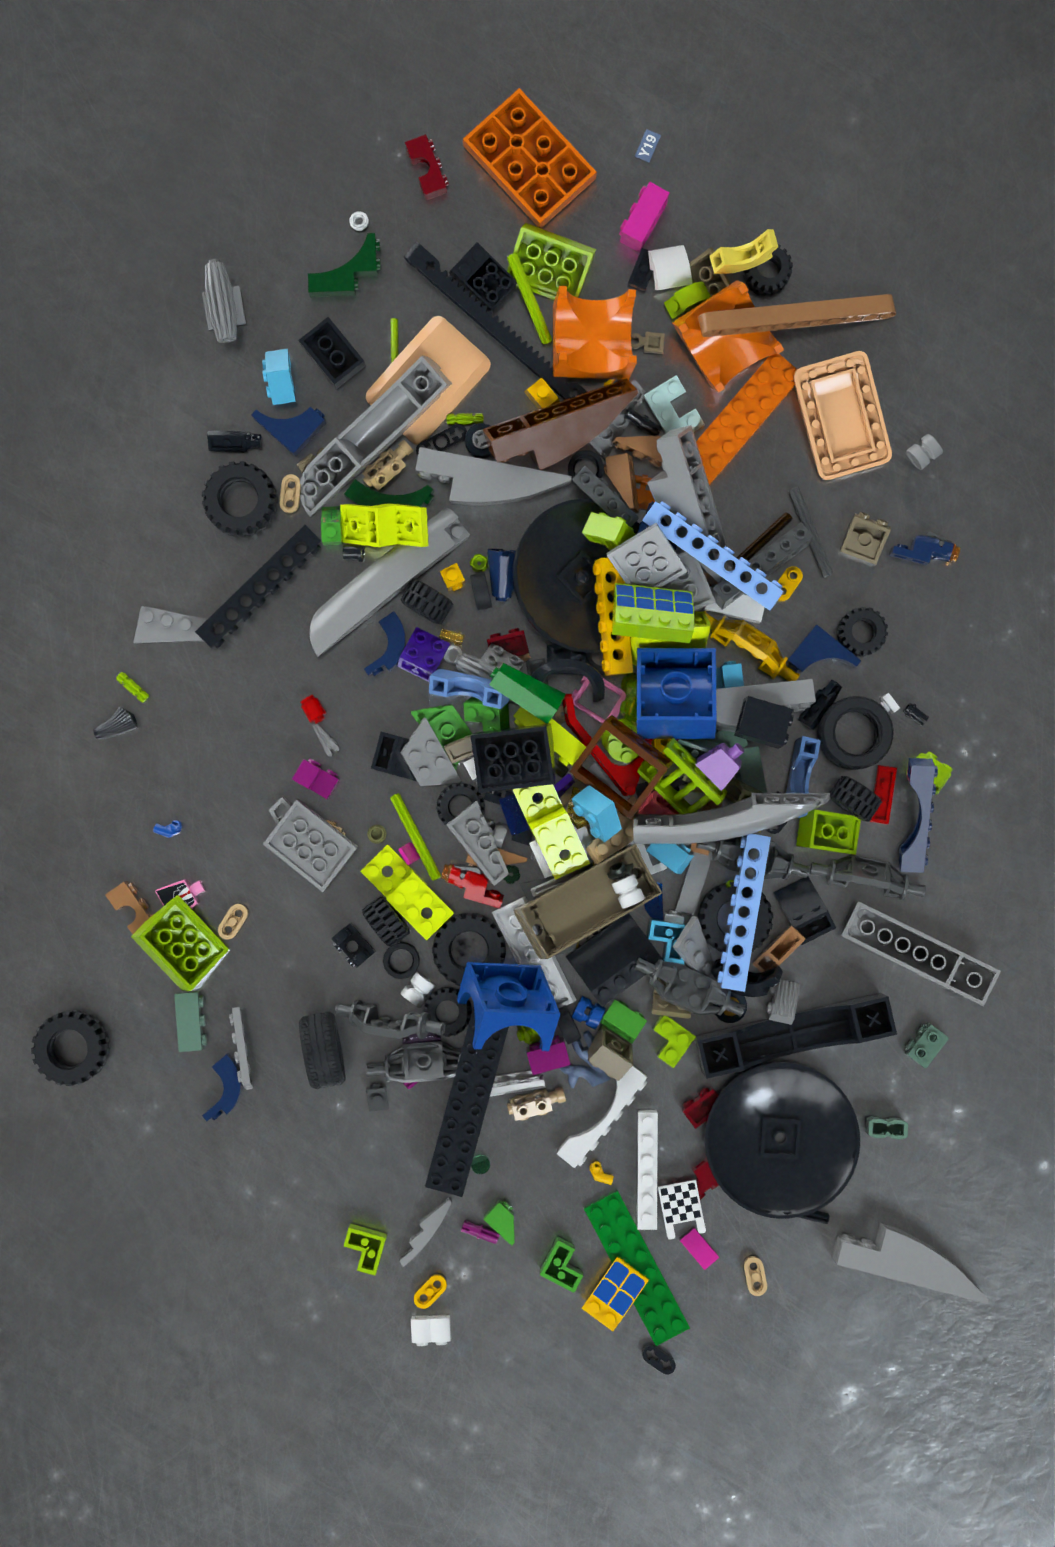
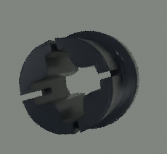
M343 545L344 560L364 562V545Z

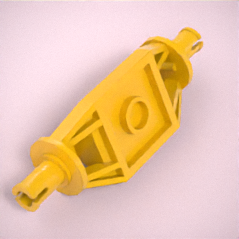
M704 611L711 624L712 634L709 638H715L725 647L733 640L738 647L745 648L751 652L753 657L763 660L758 669L772 676V680L779 675L788 681H796L800 674L786 666L788 657L785 656L783 659L775 640L745 620H725V615L721 620H717Z

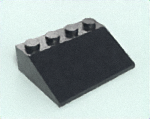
M551 723L475 732L470 735L479 793L555 784L554 742Z
M629 913L613 921L575 949L574 952L566 956L602 1007L646 975L634 969L639 958L654 965L659 959L663 960Z

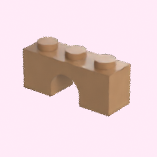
M124 881L105 894L115 910H120L125 906H131L135 910L136 918L127 926L131 933L134 934L154 914L151 915L147 910L149 906L143 898L140 899L136 894L138 890L132 882Z

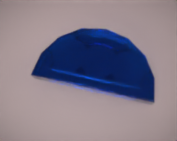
M660 883L658 886L662 891V883ZM663 893L644 904L645 911L653 919L663 920Z

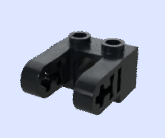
M349 923L331 938L334 942V947L339 952L343 950L347 955L345 959L352 967L358 968L376 952L352 923ZM350 941H355L358 944V949L354 952L348 949Z

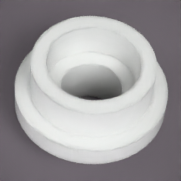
M361 211L354 212L350 217L351 227L357 231L367 228L369 224L368 216ZM362 219L363 222L362 224H357L356 220Z

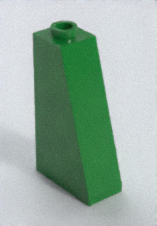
M505 663L500 668L496 667L490 675L492 680L489 685L546 724L555 715L566 695Z

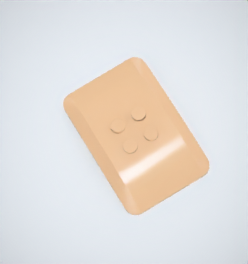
M442 316L433 317L366 393V401L371 406L421 356L429 357L441 367L440 371L452 384L403 433L415 445L425 441L446 419L447 414H450L489 371L491 365L489 358Z
M855 351L804 366L795 371L794 383L816 468L822 479L831 480L889 462L892 457V450L867 354L862 351Z

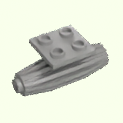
M212 259L205 265V292H202L208 330H214L217 341L225 343L237 339V325L246 324L240 286L232 287L224 263L220 262L219 259Z
M493 643L490 644L482 658L463 653L462 656L459 654L454 661L457 672L492 679L490 675L496 667L500 668L503 663L519 671L525 663L518 656L512 655Z

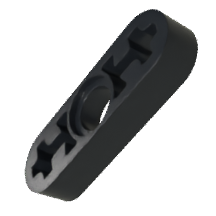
M456 424L419 443L416 447V454L418 456L420 447H430L431 444L429 442L433 441V446L437 451H445L463 442L467 430L463 425ZM455 429L464 431L461 438L455 436L452 438L454 442L450 443V439L446 435L447 433H450V436L455 434ZM439 437H444L447 440L445 447H438L436 445V440Z

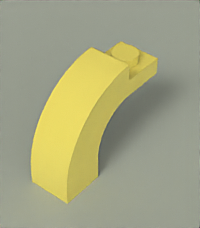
M767 229L748 244L738 247H720L709 256L714 274L736 273L756 267L773 257L772 252L778 248V243L774 230Z

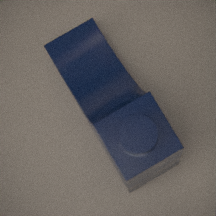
M311 407L302 414L289 419L271 418L260 413L257 409L251 414L254 420L295 457L326 424L325 415L316 408L314 410Z
M818 625L812 628L786 661L788 663L787 667L796 673H802L811 664L822 660H838L853 668L857 667L861 662L858 657Z

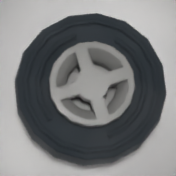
M475 424L466 432V448L475 457L485 458L492 455L488 449L483 429L490 427L489 424Z

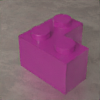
M311 758L308 761L303 759L292 780L329 800L340 779L336 778L338 774L330 769L327 772L320 768L321 764Z

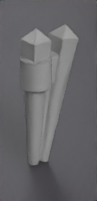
M313 724L312 726L327 756L332 757L333 752L331 749L339 751L340 747L319 724Z

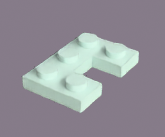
M677 375L643 395L665 434L670 430L690 425L693 432L705 425L696 408L679 418L670 401L686 392Z

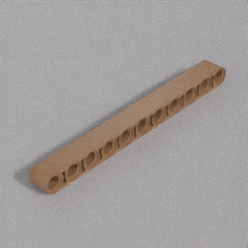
M885 294L713 311L699 315L698 320L702 336L715 337L882 320L894 317L897 313L893 296Z

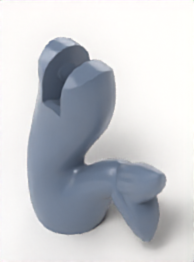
M590 1031L583 1032L587 1044L586 1047H583L580 1039L573 1042L572 1046L576 1054L588 1063L591 1068L582 1065H568L560 1068L563 1073L568 1075V1083L571 1088H574L579 1077L585 1078L592 1087L611 1079L603 1070L592 1066L588 1061V1049L594 1040Z

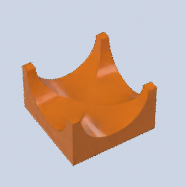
M738 280L672 322L710 387L718 393L725 389V385L734 376L765 357L784 351L781 343L776 340L770 331L715 337L702 336L698 320L699 315L706 312L755 307L749 296L746 284Z
M559 286L553 303V377L630 379L637 364V356H633L631 347V324L636 290L628 289L625 294L613 299L586 300L571 295L567 291V286Z

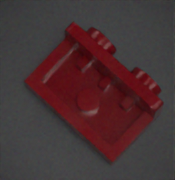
M519 628L511 629L508 631L509 634L502 636L501 633L492 634L490 639H487L488 647L493 643L518 657L530 654L524 630L520 631Z
M705 1087L698 1093L699 1097L695 1100L691 1098L683 1104L684 1108L681 1110L695 1129L707 1121L710 1110L718 1097L713 1087Z

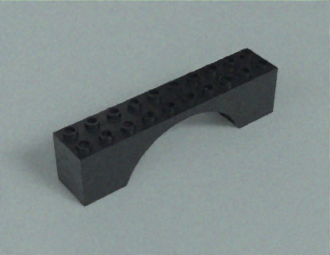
M878 993L796 1012L792 1025L766 1019L697 1035L695 1043L702 1073L708 1079L743 1071L759 1063L794 1053L829 1046L863 1043L897 1035L889 996Z
M474 1007L425 1184L426 1188L463 1197L509 1028L505 1027L496 1031L485 1041L482 1049H474L472 1045L475 1031Z

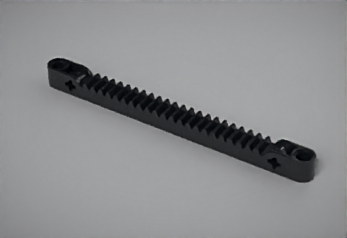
M418 242L403 256L415 270L539 379L542 377L549 387L563 400L572 398L570 397V391H577V396L588 392L578 383L568 384V377H553V367L550 368V361L544 363V356L538 358L539 351L533 353V346L527 348V341L522 342L521 336L516 337L515 330L510 332V326L505 327L504 321L499 322L498 315L493 317V311L488 312L486 305L482 307L481 300L476 302V296L471 297L469 290L465 292L464 285L459 287V281H454L452 275L448 277L447 270L441 272L437 258ZM434 266V271L431 269L428 271L427 267Z

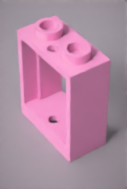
M583 676L580 681L583 684L579 691L575 689L572 694L574 707L603 724L605 719L578 703L590 683ZM603 678L605 687L620 696L608 716L613 715L617 718L631 695Z

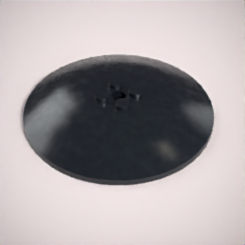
M592 499L568 500L550 507L541 513L522 535L513 562L515 594L520 608L529 623L544 638L555 645L582 653L601 652L600 642L602 638L598 630L600 616L596 609L598 594L595 593L596 575L593 573V564L597 559L608 558L607 552L610 551L606 545L589 541L582 533L591 512L607 514ZM637 521L631 527L636 535L640 525ZM579 573L585 574V583H581L578 580ZM606 574V580L610 583L611 576ZM608 593L607 598L612 602L613 596L611 593ZM610 612L609 618L613 621V613ZM611 632V638L615 641L617 635H612Z
M775 1062L756 1066L733 1079L721 1091L708 1115L705 1129V1151L714 1178L722 1190L734 1202L757 1215L776 1219H790L820 1210L832 1202L847 1186L859 1158L860 1130L857 1116L850 1101L832 1080L817 1070L804 1065ZM778 1133L785 1134L786 1139L783 1143L775 1141V1136Z

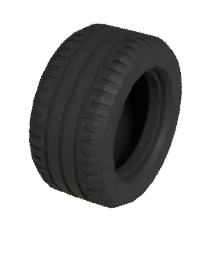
M863 696L847 697L832 704L824 713L817 731V737L821 740L820 747L826 758L838 767L848 770L868 768L881 761L891 748L894 736L893 723L888 712L884 710L885 708L873 699ZM848 712L864 714L875 727L873 745L862 754L854 755L846 752L839 746L836 740L835 729L837 722Z
M324 1012L323 1014L303 1016L299 1020V1032L305 1069L310 1086L314 1089H321L328 1086L342 1085L346 1080L345 1066L334 1014Z

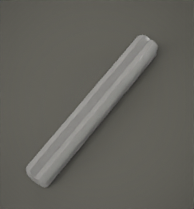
M590 863L557 880L551 879L531 888L533 897L537 898L593 867V864Z

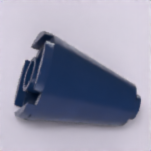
M489 548L487 551L492 596L496 597L497 601H507V598L512 597L514 591L513 562L516 550L508 551Z

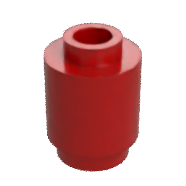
M313 694L300 702L302 704L301 708L310 723L315 722V724H318L325 719L324 716L327 713L319 699L315 698Z

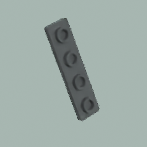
M583 466L572 478V481L610 517L615 518L618 516L625 519L629 527H632L639 519L622 501V497L617 492H612L608 488V483L602 478L599 479L586 466Z

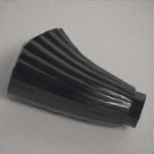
M119 706L114 715L93 729L97 740L106 739L137 729L138 724L134 714Z

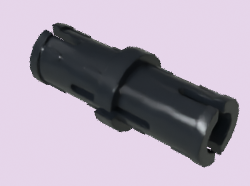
M631 407L626 410L628 414H624L625 419L636 424L640 430L644 429L653 436L659 435L660 432L658 430H662V427L649 420L648 416L641 415Z

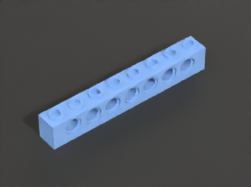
M656 501L643 518V522L649 526L657 523L667 539L771 611L784 593L781 590L783 587L774 579L772 582L765 579L766 574L758 568L756 571L749 567L751 563L742 557L738 560L733 556L735 552L727 546L724 548L718 546L717 543L719 541L710 534L708 537L701 534L703 530L694 523L692 526L685 522L687 518L678 512L674 515L669 511L671 507L663 501L660 504ZM664 516L671 517L672 522L669 526L661 524ZM680 527H686L688 530L687 535L683 538L677 535V530ZM696 538H701L704 542L703 547L700 549L693 547V541ZM713 549H717L720 553L717 560L709 558V552ZM729 560L734 561L736 564L733 571H726L725 563ZM743 572H750L752 575L748 583L741 581L740 577ZM760 583H765L768 586V590L764 594H759L756 590L757 585Z
M749 834L741 838L740 848H743L742 856H738L737 867H740L739 875H735L734 886L737 887L736 894H732L730 905L733 906L732 914L729 913L727 925H730L729 933H725L724 944H727L726 952H722L721 963L724 964L723 971H719L717 980L721 988L745 992L771 839L768 836ZM752 848L758 851V856L754 860L748 856V852ZM751 867L754 869L755 875L753 878L748 879L745 876V870ZM744 887H749L752 891L751 896L748 898L742 896V889ZM742 906L748 908V915L745 917H740L738 914V910ZM742 925L745 928L743 936L735 934L737 926ZM735 945H740L742 948V952L738 956L732 953V948ZM732 964L738 965L739 968L738 973L735 975L729 973V967Z

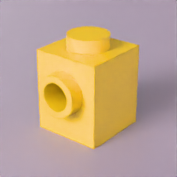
M457 563L440 571L448 591H456L466 583Z

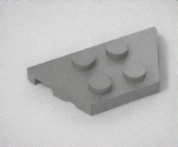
M424 717L416 731L409 738V742L400 752L417 783L420 786L462 782L430 724Z

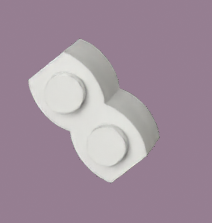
M450 1315L412 1316V1343H416L417 1346H426L429 1342H436V1345H446L447 1342L451 1341Z

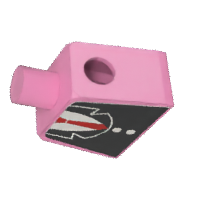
M185 879L157 889L155 892L163 906L176 895H179L193 909L200 903L196 895L205 891V888L200 880L190 885L188 880Z

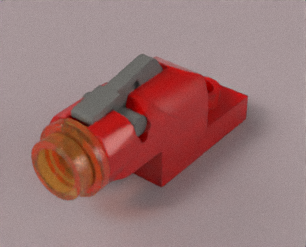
M451 863L450 865H444L441 879L461 889L463 887L466 888L463 898L501 908L504 895L497 890H486L489 880L484 873H481L479 867Z

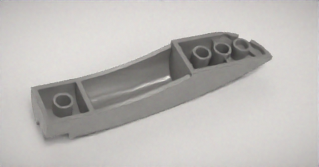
M445 507L427 521L429 546L395 545L317 610L311 621L309 634L311 646L317 657L378 612L380 608L406 588L412 580L417 579L469 538L470 534L458 520L459 517L451 509Z

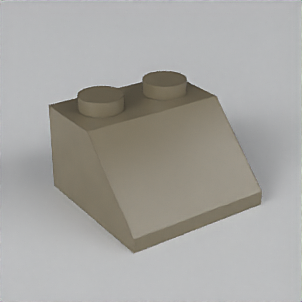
M601 1025L588 1049V1061L592 1066L603 1070L607 1076L619 1081L633 1066V1045L604 1025Z

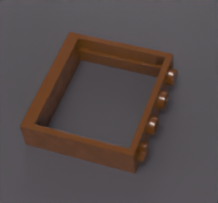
M611 715L604 721L569 772L578 781H582L587 786L590 785L612 800L616 809L623 816L631 819L639 811L674 762L615 716ZM606 730L659 770L634 805L630 804L582 766Z

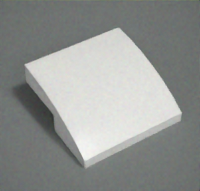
M684 245L648 251L650 270L654 271L655 290L692 284L690 264Z

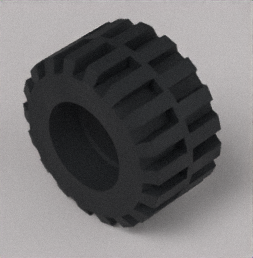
M778 244V248L772 252L773 257L769 259V261L776 264L779 271L778 275L772 278L764 277L758 272L757 266L743 271L744 280H747V286L751 285L753 292L758 290L760 295L763 292L766 295H771L772 292L776 294L788 283L793 271V262H791V256L786 254L787 250L785 248L783 250L780 249L781 245Z
M412 580L400 599L405 606L435 624L441 625L454 605L445 595L419 580Z
M870 607L853 609L838 624L837 636H839V643L858 657L875 653L882 648L881 646L885 644V639L888 636L886 631L888 625L884 622V616L881 617L879 615L880 612H875ZM858 621L867 622L872 628L873 636L867 643L857 641L852 634V627Z
M841 776L830 792V798L834 803L858 819L866 822L871 820L882 804L881 799L874 792L848 776Z
M461 782L447 786L440 793L436 809L438 817L444 825L455 818L450 812L449 805L451 800L459 795L468 797L472 804L477 801L484 815V798L474 786Z
M380 895L362 909L366 921L387 946L392 948L410 934L405 921L385 897Z
M443 987L434 991L426 1000L423 1008L424 1012L430 1014L431 1021L442 1023L436 1014L437 1006L446 1000L452 1001L458 1006V1018L452 1023H445V1032L443 1034L445 1037L455 1036L464 1031L469 1024L472 1014L470 1001L468 1000L466 1004H458L457 996L459 989L457 990L453 987Z

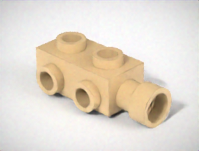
M402 440L398 444L399 447L394 451L390 448L388 451L382 452L378 460L366 467L362 473L364 476L362 480L369 488L373 486L379 491L406 466L402 459L406 455L409 456L414 450L405 440Z
M558 1087L554 1089L555 1091L547 1092L544 1089L535 1090L533 1093L526 1095H516L514 1098L509 1099L510 1103H507L509 1115L513 1114L515 1121L527 1120L535 1115H545L553 1111L552 1103L566 1102L563 1088Z

